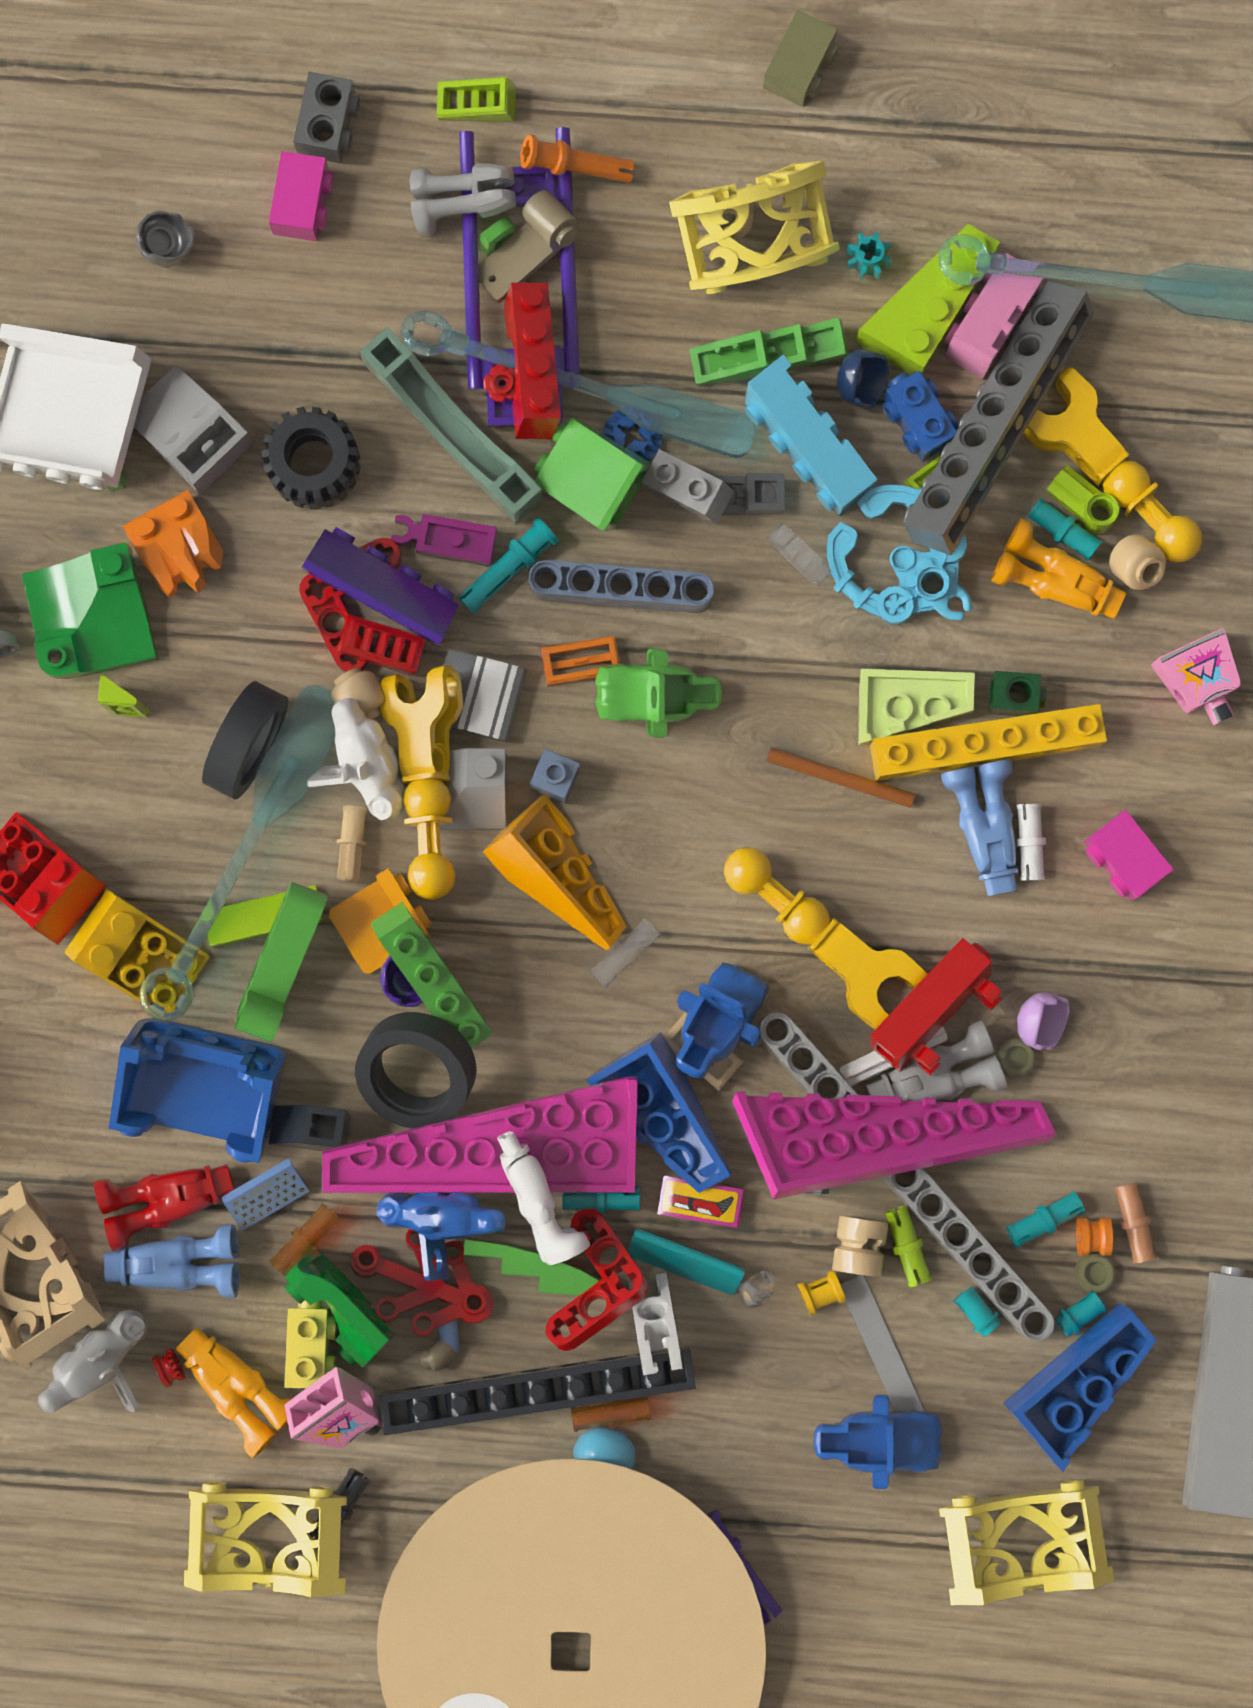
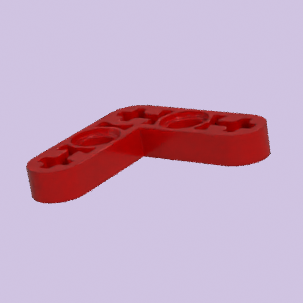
M378 538L359 547L365 552L368 546L377 550L383 547L386 552L393 550L394 553L389 556L391 562L388 565L398 569L401 563L400 550L397 544L389 538ZM311 574L306 575L300 583L299 592L335 663L345 673L357 667H360L363 671L369 662L358 658V663L352 665L349 661L342 662L341 659L345 658L346 654L337 652L339 643L335 647L332 646V642L340 641L343 629L338 633H329L324 629V620L333 613L343 616L346 622L347 615L349 614L341 599L348 595L339 590L335 592L334 587L328 586L322 590L324 597L317 600L314 595L308 597L307 594L312 591L310 586L312 583L317 582L319 586H324L327 583ZM357 633L354 647L358 649L362 641L359 633Z
M593 1208L578 1211L570 1222V1228H574L577 1232H583L587 1236L590 1246L584 1252L602 1279L548 1319L545 1328L546 1336L557 1349L562 1351H571L579 1347L639 1303L648 1291L646 1277L605 1218ZM589 1221L601 1237L596 1241L589 1235L584 1226ZM609 1247L618 1249V1256L614 1262L606 1265L600 1263V1255L605 1249ZM622 1270L632 1280L634 1288L630 1291L625 1288L624 1283L617 1275ZM596 1299L605 1300L606 1308L601 1315L597 1317L588 1315V1307L592 1301ZM578 1313L587 1323L584 1326L575 1317ZM565 1324L569 1327L570 1335L566 1338L561 1335L560 1330Z

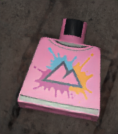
M1224 628L1163 655L1151 664L1153 670L1185 713H1190L1204 706L1213 726L1234 716L1225 696L1240 688L1241 682Z
M335 1367L284 1404L290 1436L292 1439L342 1448L362 1434L376 1435L382 1426V1417L378 1412L375 1394L371 1386L339 1367Z

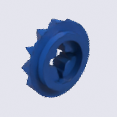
M632 405L625 409L616 410L606 420L603 434L625 447L626 435L622 430L631 431L639 423V436L643 438V441L633 440L631 444H628L627 449L650 461L657 454L662 442V431L658 419L650 414L647 409L635 408Z

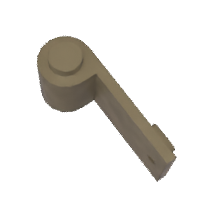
M549 190L537 192L527 201L522 212L526 223L479 264V282L499 304L506 299L511 282L524 283L559 250L572 244L578 235V220Z

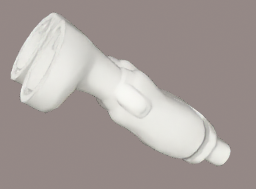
M512 1131L498 1136L497 1139L504 1151L500 1155L503 1170L517 1195L521 1215L531 1224L536 1248L542 1262H546L547 1265L557 1264L585 1251L590 1246V1242L583 1232H577L574 1228L561 1229L555 1219V1201L551 1195L545 1173L538 1160L534 1156L528 1155L527 1152L530 1150L528 1145L520 1144L515 1133Z

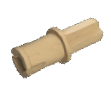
M343 806L341 839L336 841V844L340 846L337 878L343 882L354 883L360 879L362 850L367 847V842L363 841L365 815L367 813V808Z

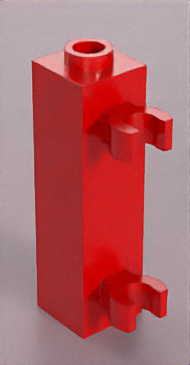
M962 938L870 1035L871 1048L899 1072L913 1060L926 1074L931 1076L941 1065L938 1062L940 1057L932 1049L925 1046L973 994L990 1010H993L1002 1000L1000 997L1002 991L995 984L987 980L992 975V961L986 949L978 943L971 945Z

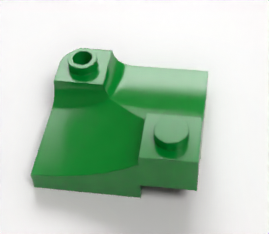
M127 542L89 550L90 553L78 558L22 574L35 634L34 646L38 664L50 677L71 679L158 660L143 587L139 583L132 548ZM56 651L62 652L61 661L56 664L51 663V655Z
M320 1249L308 1253L285 1275L289 1283L284 1288L298 1303L302 1304L306 1301L309 1305H312L317 1301L327 1302L340 1331V1335L335 1339L341 1345L337 1351L351 1366L358 1363L361 1367H364L396 1335L370 1308L372 1303Z

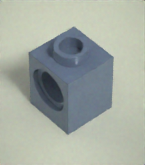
M544 749L530 781L531 790L566 804L580 772V763Z

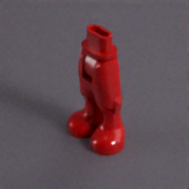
M227 1164L211 1169L210 1165L204 1166V1170L203 1168H195L161 1175L152 1173L142 1178L137 1184L129 1186H117L109 1179L93 1182L97 1204L103 1215L116 1212L139 1202H149V1206L142 1210L104 1219V1229L112 1252L127 1247L134 1233L147 1227L167 1228L172 1222L199 1212L213 1204V1202L214 1204H220V1198L235 1190Z

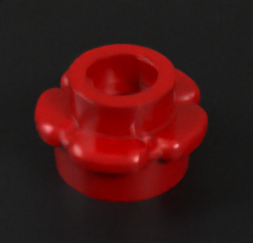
M496 365L490 369V374L484 377V389L490 393L489 396L492 400L504 402L508 399H514L515 369H508L505 365ZM500 380L506 382L504 387L499 386Z

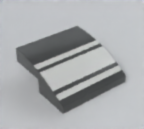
M449 650L445 665L453 667L459 673L463 696V709L450 729L469 732L474 736L508 742L527 670L508 663Z

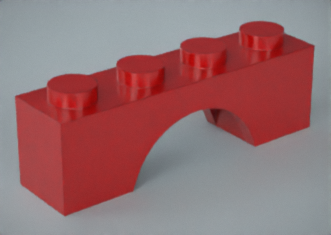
M511 282L504 303L506 336L512 340L515 356V391L513 399L515 439L553 440L561 415L548 283Z

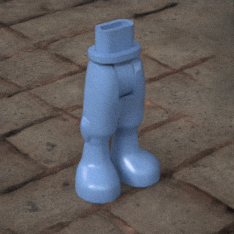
M1011 759L976 767L986 802L985 811H982L978 804L974 767L942 773L941 779L944 787L955 793L960 804L959 827L965 833L972 858L980 873L978 875L979 881L984 880L987 896L1017 890L1014 873H1018V868L1013 867L1016 863V847L1012 827L1013 814L1007 802L1004 801L1003 782L1013 772Z
M234 1224L219 1226L215 1236L206 1239L196 1240L192 1237L179 1235L170 1240L149 1242L133 1247L127 1246L116 1252H105V1282H121L123 1287L133 1285L145 1288H170L180 1290L181 1292L193 1289L198 1285L215 1286L221 1297L236 1298L240 1284V1265L238 1262L207 1266L191 1264V1261L199 1258H238L239 1241L236 1227Z

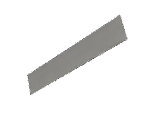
M864 1275L840 1284L846 1298V1303L894 1410L925 1412Z

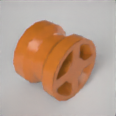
M1086 1217L1077 1218L1076 1248L1079 1256H1088L1091 1252H1099L1102 1256H1111L1113 1250V1229L1110 1217H1101L1098 1221H1090Z

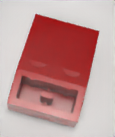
M15 812L0 830V900L31 928L59 945L107 885L22 815Z

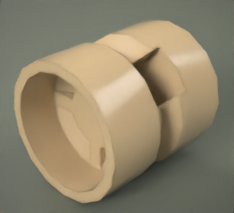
M839 1215L836 1237L842 1242L840 1246L835 1248L832 1270L881 1277L884 1255L879 1251V1247L886 1244L888 1223Z

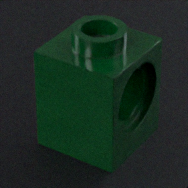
M995 671L990 678L988 714L1006 716L1037 714L1039 708L1045 707L1047 694L1046 685H1041V674ZM1010 687H1022L1027 693V701L1025 703L1014 702L1009 695Z

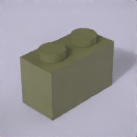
M797 10L765 73L763 88L803 107L808 95L814 98L821 86L823 76L819 75L824 64L830 66L839 49V44L835 43L837 28Z

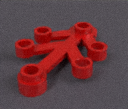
M409 1229L407 1231L405 1242L407 1247L414 1252L423 1274L381 1258L379 1250L371 1245L359 1246L352 1253L351 1268L357 1276L371 1278L379 1274L416 1289L398 1298L384 1297L377 1302L375 1313L384 1323L393 1322L399 1314L437 1298L452 1305L433 1314L428 1312L417 1313L413 1317L411 1324L412 1331L416 1336L428 1337L433 1333L434 1329L458 1319H462L470 1324L481 1323L492 1312V1295L485 1287L473 1283L463 1259L464 1247L458 1241H448L445 1243L446 1250L450 1247H455L460 1252V1256L457 1259L452 1260L447 1257V1264L451 1266L459 1289L445 1284L443 1280L425 1281L421 1246L414 1245L410 1241V1236L418 1233L414 1230ZM363 1254H370L374 1258V1262L369 1266H363L359 1262V1258ZM433 1258V1264H434V1267H435V1269H436L437 1266H436V1263H435L434 1258ZM471 1297H477L481 1301V1307L472 1310L467 1306V1300ZM384 1304H391L395 1312L391 1316H383L380 1313V1307ZM425 1318L429 1320L431 1327L426 1331H420L416 1327L417 1320Z

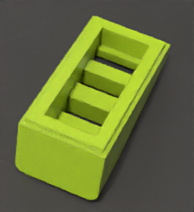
M509 77L437 82L436 118L438 120L515 121L516 86ZM451 92H457V109H451ZM467 93H471V108H466ZM482 93H487L486 107H481ZM497 93H500V106H497Z

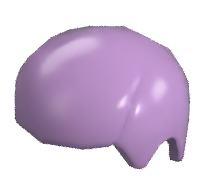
M1049 992L1037 993L1030 997L1021 1006L1017 1016V1032L1023 1043L1037 1050L1054 1049L1067 1025L1070 1012L1069 1001L1066 998Z

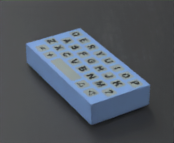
M288 1158L224 1195L222 1200L240 1228L245 1230L310 1191L306 1182Z

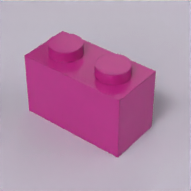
M281 151L268 222L273 235L317 242L319 229L325 230L328 210L326 207H323L325 194L331 195L334 182V173L329 171L326 158Z
M1126 809L1083 841L1088 847L1085 850L1088 858L1098 868L1103 866L1112 877L1109 880L1112 888L1122 898L1127 896L1130 901L1141 896L1174 870Z

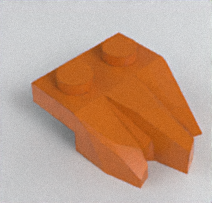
M188 489L123 525L128 538L155 584L170 599L178 592V584L180 582H186L199 594L207 585L202 569L209 567L216 570L222 566L224 551Z

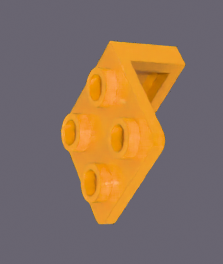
M389 868L375 876L377 881L329 911V918L360 969L365 974H372L380 969L389 957V953L379 941L370 923L402 901L426 936L431 938L426 928L431 926L432 923L421 905L413 908L406 895L412 891L402 874L398 873L393 876Z

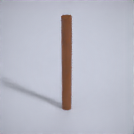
M772 747L766 761L911 808L914 801L915 793Z

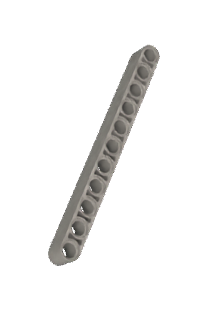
M771 1013L761 1021L758 1028L760 1030V1040L806 1093L818 1094V1082L822 1078L828 1077L837 1084L838 1090L837 1094L833 1097L834 1099L845 1098L846 1095H858L787 1015ZM771 1020H779L786 1026L787 1033L782 1041L776 1042L768 1038L766 1026ZM796 1049H805L811 1054L812 1063L807 1070H798L793 1066L791 1057ZM923 1168L913 1170L914 1179L906 1187H901L897 1184L894 1174L881 1177L1019 1334L1033 1341H1042L1050 1336L1054 1328V1319L1049 1310ZM927 1194L937 1196L940 1203L939 1210L932 1216L925 1215L920 1206L922 1198ZM954 1223H960L965 1229V1238L958 1245L949 1243L946 1236L947 1229ZM985 1252L991 1259V1267L986 1273L977 1274L973 1269V1259L977 1254ZM1006 1282H1012L1017 1288V1295L1012 1302L1005 1304L999 1298V1288ZM1032 1312H1039L1043 1318L1042 1327L1037 1332L1029 1333L1025 1328V1318Z

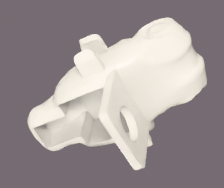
M340 699L332 708L339 765L321 767L307 780L308 787L352 783L362 794L373 816L380 820L395 818L404 809L403 797L408 785L403 783L402 779L398 776L400 764L394 748L388 744L380 724L365 716L356 699Z

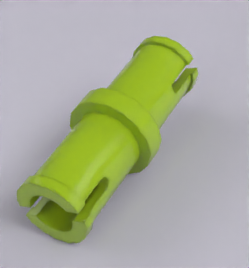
M908 1206L898 1207L897 1214L895 1208L884 1212L895 1242L892 1248L894 1254L900 1257L908 1280V1286H918L919 1279L916 1270L921 1284L931 1281L932 1276L929 1274L921 1250L924 1244L922 1238L916 1235L908 1212Z

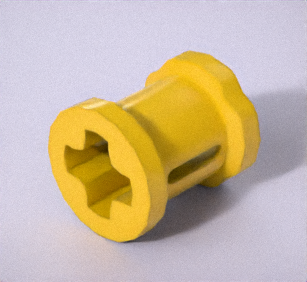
M834 1270L828 1271L827 1276L805 1285L803 1282L797 1284L810 1316L815 1315L817 1309L836 1301L839 1303L846 1302L845 1295Z

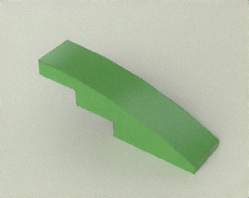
M840 318L805 327L801 324H796L766 333L757 330L689 349L697 386L756 377L782 355L792 365L786 370L790 371L846 358L849 354L843 322Z
M471 1238L465 1239L464 1255L502 1258L501 1274L540 1277L539 1293L579 1296L601 1280L584 1269L564 1261L547 1265L546 1262H542L537 1251L507 1243Z

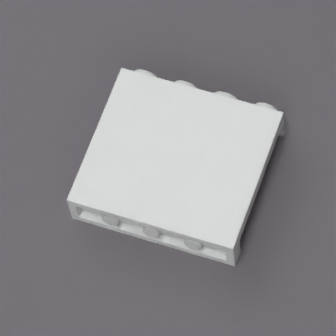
M2 323L0 339L8 344L9 347L0 376V472L2 467L13 468L12 471L14 473L34 478L36 473L46 474L47 479L62 484H68L69 479L80 481V485L94 490H102L103 485L117 488L152 358L133 345Z

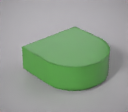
M508 217L498 220L480 234V249L487 257L517 231V227Z

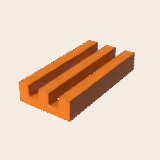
M615 636L541 648L547 687L596 679L599 668L553 676L552 671L609 661H612V665L620 664ZM609 647L610 653L556 662L550 661V656Z

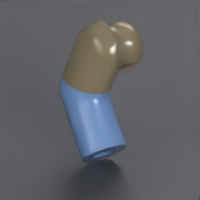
M458 1320L439 1327L440 1340L431 1349L423 1350L420 1362L425 1369L440 1371L457 1355L460 1348Z

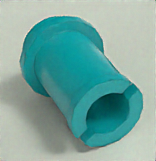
M971 1285L959 1294L953 1302L958 1305L975 1326L973 1329L975 1334L979 1332L985 1337L1001 1324L997 1318L999 1313L997 1311L993 1313Z
M1090 1291L1067 1310L1061 1308L1058 1311L1060 1315L1054 1319L1067 1337L1073 1334L1078 1336L1080 1334L1079 1329L1107 1310L1099 1297L1093 1291Z

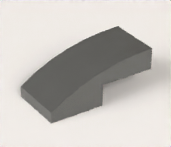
M747 473L745 476L712 475L724 481L734 491L722 516L772 514L785 511L784 474Z

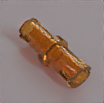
M321 1203L319 1208L301 1228H294L291 1232V1239L269 1260L277 1271L283 1270L281 1272L282 1275L285 1276L309 1252L318 1249L317 1243L340 1221L338 1215L331 1208L327 1210L328 1206L324 1203Z
M648 1396L571 1407L574 1432L609 1426V1429H617L618 1424L651 1420Z

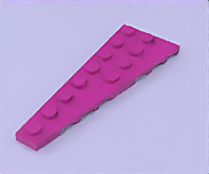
M624 1077L323 1150L322 1193L515 1192L503 1170L500 1155L504 1151L497 1139L498 1136L508 1131L515 1133L520 1144L528 1145L530 1150L527 1153L534 1156L541 1165L550 1192H635L637 1078Z

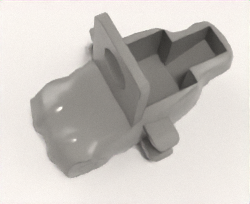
M134 1310L119 1311L112 1316L105 1329L89 1332L82 1340L76 1343L73 1351L63 1353L53 1365V1381L38 1396V1402L43 1411L47 1413L55 1412L109 1381L112 1382L127 1411L136 1412L140 1410L118 1366L125 1355L146 1336L147 1323L143 1315Z

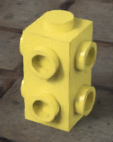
M304 1301L302 1304L298 1303V1306L288 1308L284 1388H308L336 1367V1357L329 1356L330 1340H335L337 1336V1321L334 1316H331L330 1307H321L322 1301H317L312 1305Z

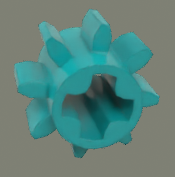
M860 232L857 237L858 245L848 244L846 253L854 256V258L848 261L847 269L855 268L860 273L859 280H863L865 275L872 274L876 279H879L881 275L880 266L890 268L892 259L884 256V254L890 250L891 243L883 244L878 239L879 232H875L873 236L865 237ZM867 251L874 253L871 261L864 259Z

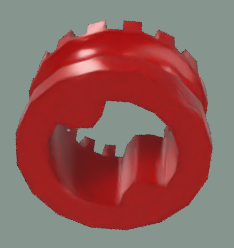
M172 1348L165 1350V1355L162 1357L158 1354L152 1357L155 1370L166 1388L172 1386L175 1379L179 1381L186 1379L185 1372L182 1369L183 1366L177 1365L180 1363V1360Z

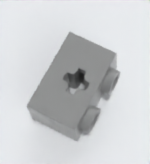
M660 449L641 482L653 493L716 525L734 493L724 481Z

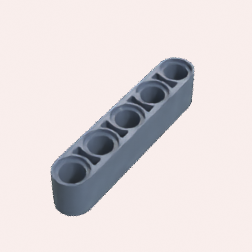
M551 560L537 562L529 572V584L533 595L539 600L550 602L699 613L711 605L714 593L711 579L699 572ZM543 573H550L557 580L551 588L543 589L536 584V579ZM587 576L593 580L594 586L586 592H581L574 588L573 583L576 578ZM617 579H625L630 582L632 588L628 593L619 595L612 591L611 584ZM655 582H662L668 586L669 593L664 597L657 598L649 593L648 588ZM692 585H700L705 588L707 595L704 599L695 601L687 596L686 590Z

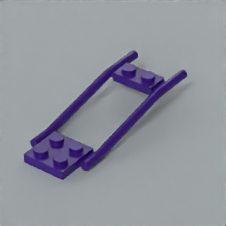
M556 128V141H565L571 149L570 128ZM461 131L459 132L460 174L472 173V168L475 165L474 132ZM521 166L512 167L514 169L515 183L510 187L501 189H509L515 192L516 207H524L527 201L537 192L549 190L573 215L571 171H566L561 175H554L550 169L533 166L529 170L523 169ZM472 190L461 191V196L472 194ZM477 213L462 214L468 390L484 389V377L490 374L492 367L505 365L508 369H515L514 349L481 351ZM575 240L572 244L560 250L564 348L554 347L561 415L558 425L563 422L562 386H580ZM504 380L499 381V386L504 387L506 385ZM487 392L488 427L514 426L513 399L496 402L490 398V393Z

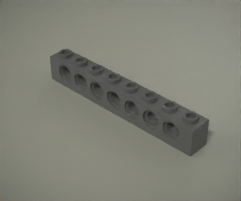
M1047 280L1040 293L1033 297L1030 310L1022 323L1015 327L1011 342L1005 352L998 356L992 374L987 382L980 386L977 399L969 412L962 416L958 431L952 441L943 448L939 463L933 473L928 474L921 493L915 503L911 504L905 513L903 523L912 542L948 555L953 554L1092 318L1094 312L1087 291Z

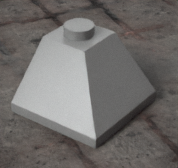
M466 748L450 751V769L448 772L450 781L443 783L448 787L451 796L450 810L445 817L452 818L453 823L440 825V829L503 830L506 827L507 811L506 750Z

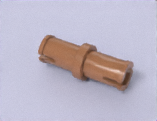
M1139 1182L1114 1188L1124 1221L1120 1225L1122 1230H1126L1133 1264L1158 1259L1148 1225L1152 1224L1150 1216L1146 1217L1139 1190Z

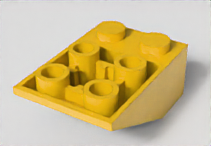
M106 889L64 952L73 962L167 1020L210 958L208 954L108 889Z

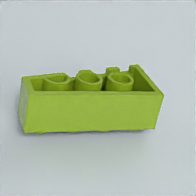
M967 224L859 329L855 343L867 350L886 356L889 363L907 372L909 375L917 371L923 374L995 257L1000 242L972 225Z

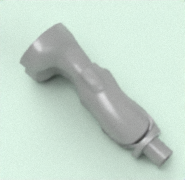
M982 1020L971 1024L968 1027L966 1037L957 1044L950 1047L940 1046L931 1048L940 1057L938 1062L941 1064L931 1076L926 1074L911 1060L900 1072L895 1069L888 1076L882 1074V1080L866 1085L870 1096H900L901 1101H922L924 1097L935 1098L936 1101L942 1099L953 1100L954 1097L960 1095L966 1088L984 1085L993 1092L1008 1088L1001 1066L995 1056L982 1060L961 1071H951V1068L958 1063L994 1052L990 1037Z

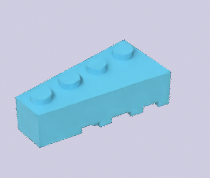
M782 355L748 382L745 412L753 423L757 426L762 423L771 434L768 438L774 448L780 454L786 452L795 462L792 467L800 479L805 483L810 480L819 491L816 493V496L821 504L828 511L834 509L840 516L857 503L868 489L875 487L877 478L847 439H843L841 442L837 439L836 436L839 434L835 422L827 412L822 410L817 412L815 410L811 390L804 381L800 383L794 382L786 371L792 365Z

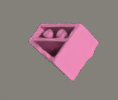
M1007 253L1000 263L993 261L982 279L987 284L980 294L976 292L972 294L963 310L967 315L960 325L957 323L953 325L944 343L949 345L945 358L983 380L1040 287L1045 275Z

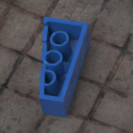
M1119 1303L1003 1404L1051 1462L1064 1472L1071 1462L1070 1457L1080 1444H1084L1091 1434L1090 1429L1102 1412L1108 1410L1114 1401L1113 1397L1124 1381L1128 1382L1157 1340L1131 1309Z

